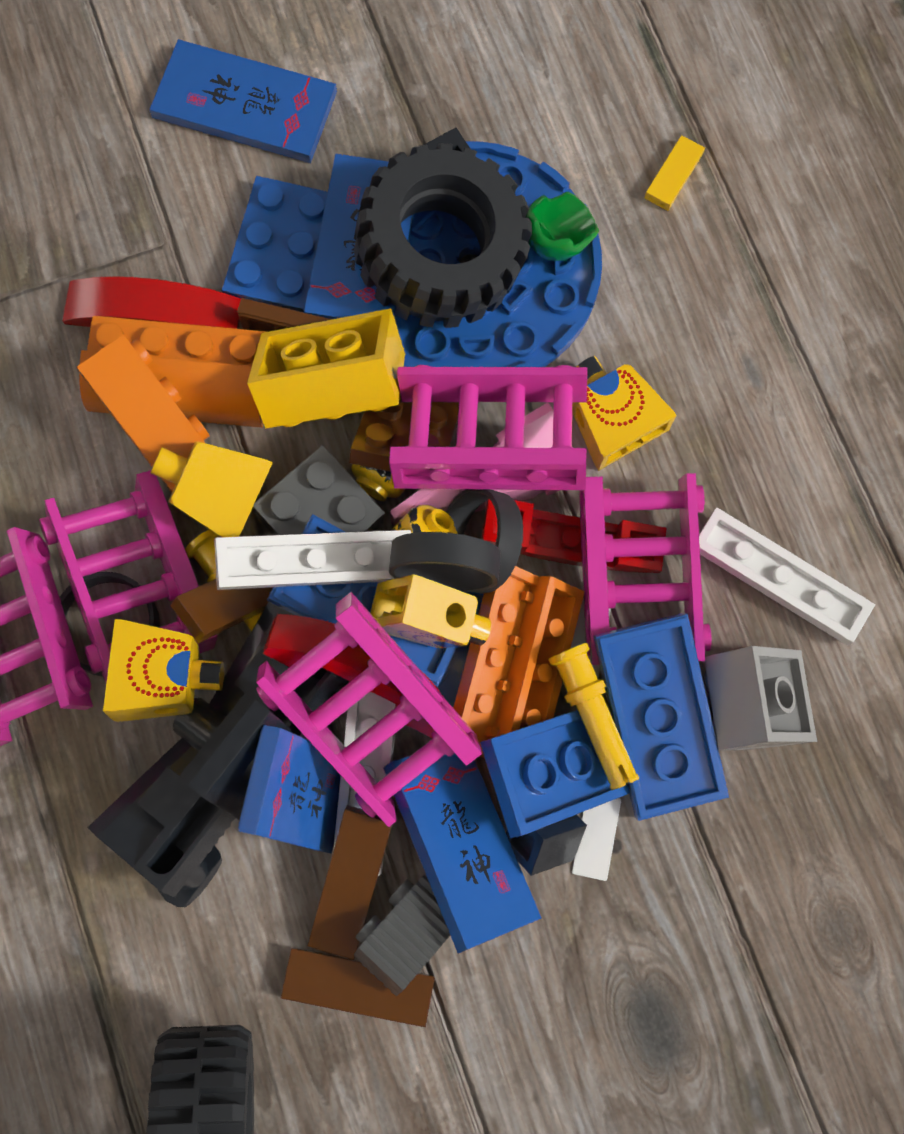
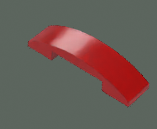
M120 276L82 278L69 282L62 321L65 325L91 327L92 316L239 329L240 319L237 311L241 298L200 286L167 280Z
M488 499L482 540L495 545L498 527L497 515L493 503ZM514 500L519 507L523 521L521 555L582 567L580 517L533 509V503ZM622 520L619 524L605 522V534H612L613 539L666 537V527ZM664 555L614 557L613 562H606L607 570L661 573Z
M277 614L273 620L263 654L291 667L336 630L335 624L311 617ZM359 644L355 648L348 646L322 668L348 681H352L369 667L367 661L371 658ZM426 676V678H427V679L433 684V686L439 691V689L434 685V683ZM392 681L387 685L381 682L370 691L394 703L395 707L401 703L400 697L403 694ZM424 718L419 721L413 719L406 724L433 738L431 733L435 730Z

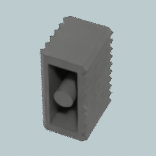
M425 875L415 885L407 879L388 900L394 906V909L382 921L374 915L355 937L361 943V946L353 954L354 957L370 973L375 975L386 988L390 989L395 996H398L450 936L428 878Z

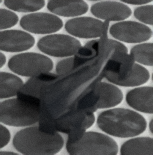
M268 602L225 675L222 690L215 692L210 703L199 697L194 698L192 713L176 716L173 723V731L181 739L87 827L97 838L154 885L165 901L176 907L185 908L190 905L207 887L222 863L220 851L216 848L215 844L218 843L219 838L224 835L225 830L231 826V822L235 818L240 820L263 725L282 728L297 736L301 735V731L280 708L277 711H273L263 702L256 689L259 686L256 683L259 666L266 660L279 675L289 668L263 654L273 620L277 614L294 615L271 602ZM321 668L294 691L314 711L350 681Z

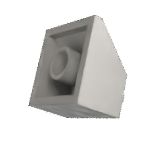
M749 646L705 657V684L710 693L714 717L712 723L719 751L752 750L817 742L801 650Z

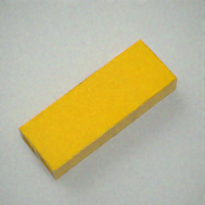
M681 135L646 191L644 199L669 211L701 159L705 147Z

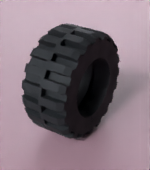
M438 143L437 148L434 150H429L426 144L412 147L410 156L407 157L405 152H399L389 159L387 167H379L371 178L370 186L365 188L354 239L356 240L354 248L356 264L362 266L360 276L366 287L376 286L377 289L374 297L383 306H387L389 303L397 307L395 315L406 321L409 315L420 318L419 325L433 327L435 321H443L445 328L459 327L463 317H465L468 323H473L482 319L486 310L493 312L502 303L505 295L509 294L527 259L530 249L528 241L532 235V223L529 218H525L529 208L523 195H515L518 187L516 182L509 174L503 177L498 172L500 165L492 159L488 158L485 162L476 157L477 151L464 147L463 152L452 150L453 144ZM434 210L452 214L465 222L474 232L480 245L481 254L473 260L460 264H443L432 261L418 253L410 245L402 231L401 223L409 216L422 211Z
M241 1025L171 1027L158 1037L154 1052V1065H152L147 1134H254L252 1034L248 1029Z

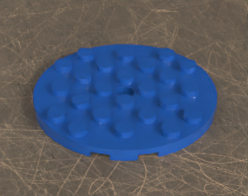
M466 141L472 150L477 151V158L485 162L488 158L492 159L500 165L498 172L503 177L509 174L518 185L515 195H523L528 208L542 195L552 199L565 192L574 194L569 188L570 182L545 162L538 164L529 158L519 155L518 149L505 145ZM434 210L414 214L409 243L424 257L443 264H460V260L466 255L479 256L481 254L476 235L458 217ZM599 234L580 254L566 261L543 259L530 247L527 259L509 294L505 295L502 303L493 312L486 310L483 318L473 323H468L465 317H463L459 327L445 328L443 321H435L433 327L419 325L420 318L409 315L406 321L396 315L395 322L405 351L404 367H415L417 365H428L431 367H546L575 341L586 325L594 308L602 273V250Z

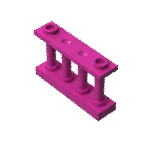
M428 365L398 367L397 377L402 402H412L409 445L406 447H391L389 464L394 488L586 490L587 448L572 447V402H587V367H571L568 365L556 367H431ZM431 402H459L457 443L455 447H428ZM478 402H506L504 447H475ZM525 402H553V443L551 448L523 447Z
M151 470L136 474L135 491L130 493V498L61 517L55 499L50 498L45 500L46 517L39 519L46 544H56L90 638L91 645L85 646V652L93 674L102 672L105 683H107L112 643L107 644L98 619L166 597L169 601H172L177 596L199 587L158 478L150 473ZM134 515L138 519L145 517L150 531L145 533V539L76 559L68 537L69 534ZM149 556L153 560L160 558L165 570V574L161 575V580L91 601L83 576ZM176 617L177 622L159 627L192 636L179 617ZM218 635L199 643V654L214 649Z
M687 473L678 479V490L611 493L610 488H603V476L586 477V490H579L583 591H585V640L590 648L587 655L591 664L599 665L593 635L617 630L616 627H609V608H615L618 603L684 601V612L689 617L698 661H705V651L711 650L712 635L710 625L708 623L703 624L698 513H703L705 496L703 486L696 484V473ZM680 510L681 536L613 539L612 534H605L604 516H611V511ZM682 555L683 583L615 585L614 580L607 581L606 562H613L614 557Z
M17 527L7 530L12 552L0 557V578L19 570L26 594L0 606V626L32 613L39 638L0 655V676L45 656L52 683L3 704L0 699V746L13 741L9 730L10 721L56 701L59 702L60 708L86 710L93 707L89 694L91 690L90 679L85 670L81 668L48 562L50 560L49 548L40 534Z
M350 592L336 603V619L338 620L335 624L336 630L281 675L266 660L259 666L256 680L259 686L256 689L263 702L273 711H277L280 708L357 792L355 798L363 811L372 818L378 815L390 827L396 822L395 803L391 798L394 794L445 754L450 757L455 753L467 766L480 756L482 752L475 732L356 596ZM359 644L371 658L367 661L369 667L316 710L312 711L294 690L348 646L355 648ZM392 681L403 694L400 697L401 703L345 747L327 726L381 682L387 685ZM424 718L435 730L431 733L433 739L377 782L359 762L411 720L419 721Z

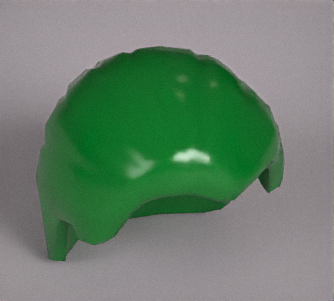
M565 192L552 199L545 195L540 196L529 206L525 217L529 218L532 223V235L528 244L538 256L550 261H566L580 254L599 232V228L589 208L576 195L570 192Z

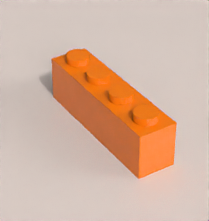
M122 334L78 365V372L151 467H153L162 447L188 458L194 443L197 441L205 443L204 440L210 437L209 433L194 414L186 418L176 403L182 398L166 377L158 381L148 367L153 362V359L140 341L136 338L130 343ZM160 478L172 493L176 484Z

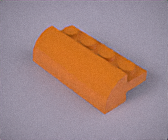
M92 316L87 351L81 350L80 364L122 334L130 343L137 338L153 359V362L148 367L158 381L166 377L182 399L176 404L186 418L194 414L200 422L263 428V421L247 382L261 334L265 331ZM79 373L80 393L85 409L88 412L111 414Z
M515 566L513 572L502 586L493 592L483 595L478 615L490 619L491 631L483 645L470 643L453 707L477 735L482 752L478 757L485 759L480 742L554 717L563 680L557 667L551 666L548 659L571 649L585 591L552 576L539 577Z

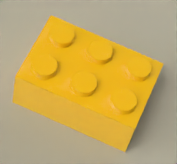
M392 309L262 333L247 384L265 429L277 426L293 427L302 422L323 418L337 419L346 414L368 410L377 412L385 410L390 406L398 405L400 388L397 370L398 367H404L405 351Z

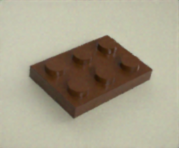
M400 393L398 405L390 406L385 410L377 412L365 411L351 446L349 463L391 472L389 464L391 447H406L409 445L412 402H402ZM431 402L428 447L452 446L458 425L459 402Z

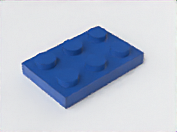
M256 176L222 292L238 298H245L304 313L328 191Z
M578 710L480 742L510 838L523 836L630 794L627 783L618 789H610V783Z

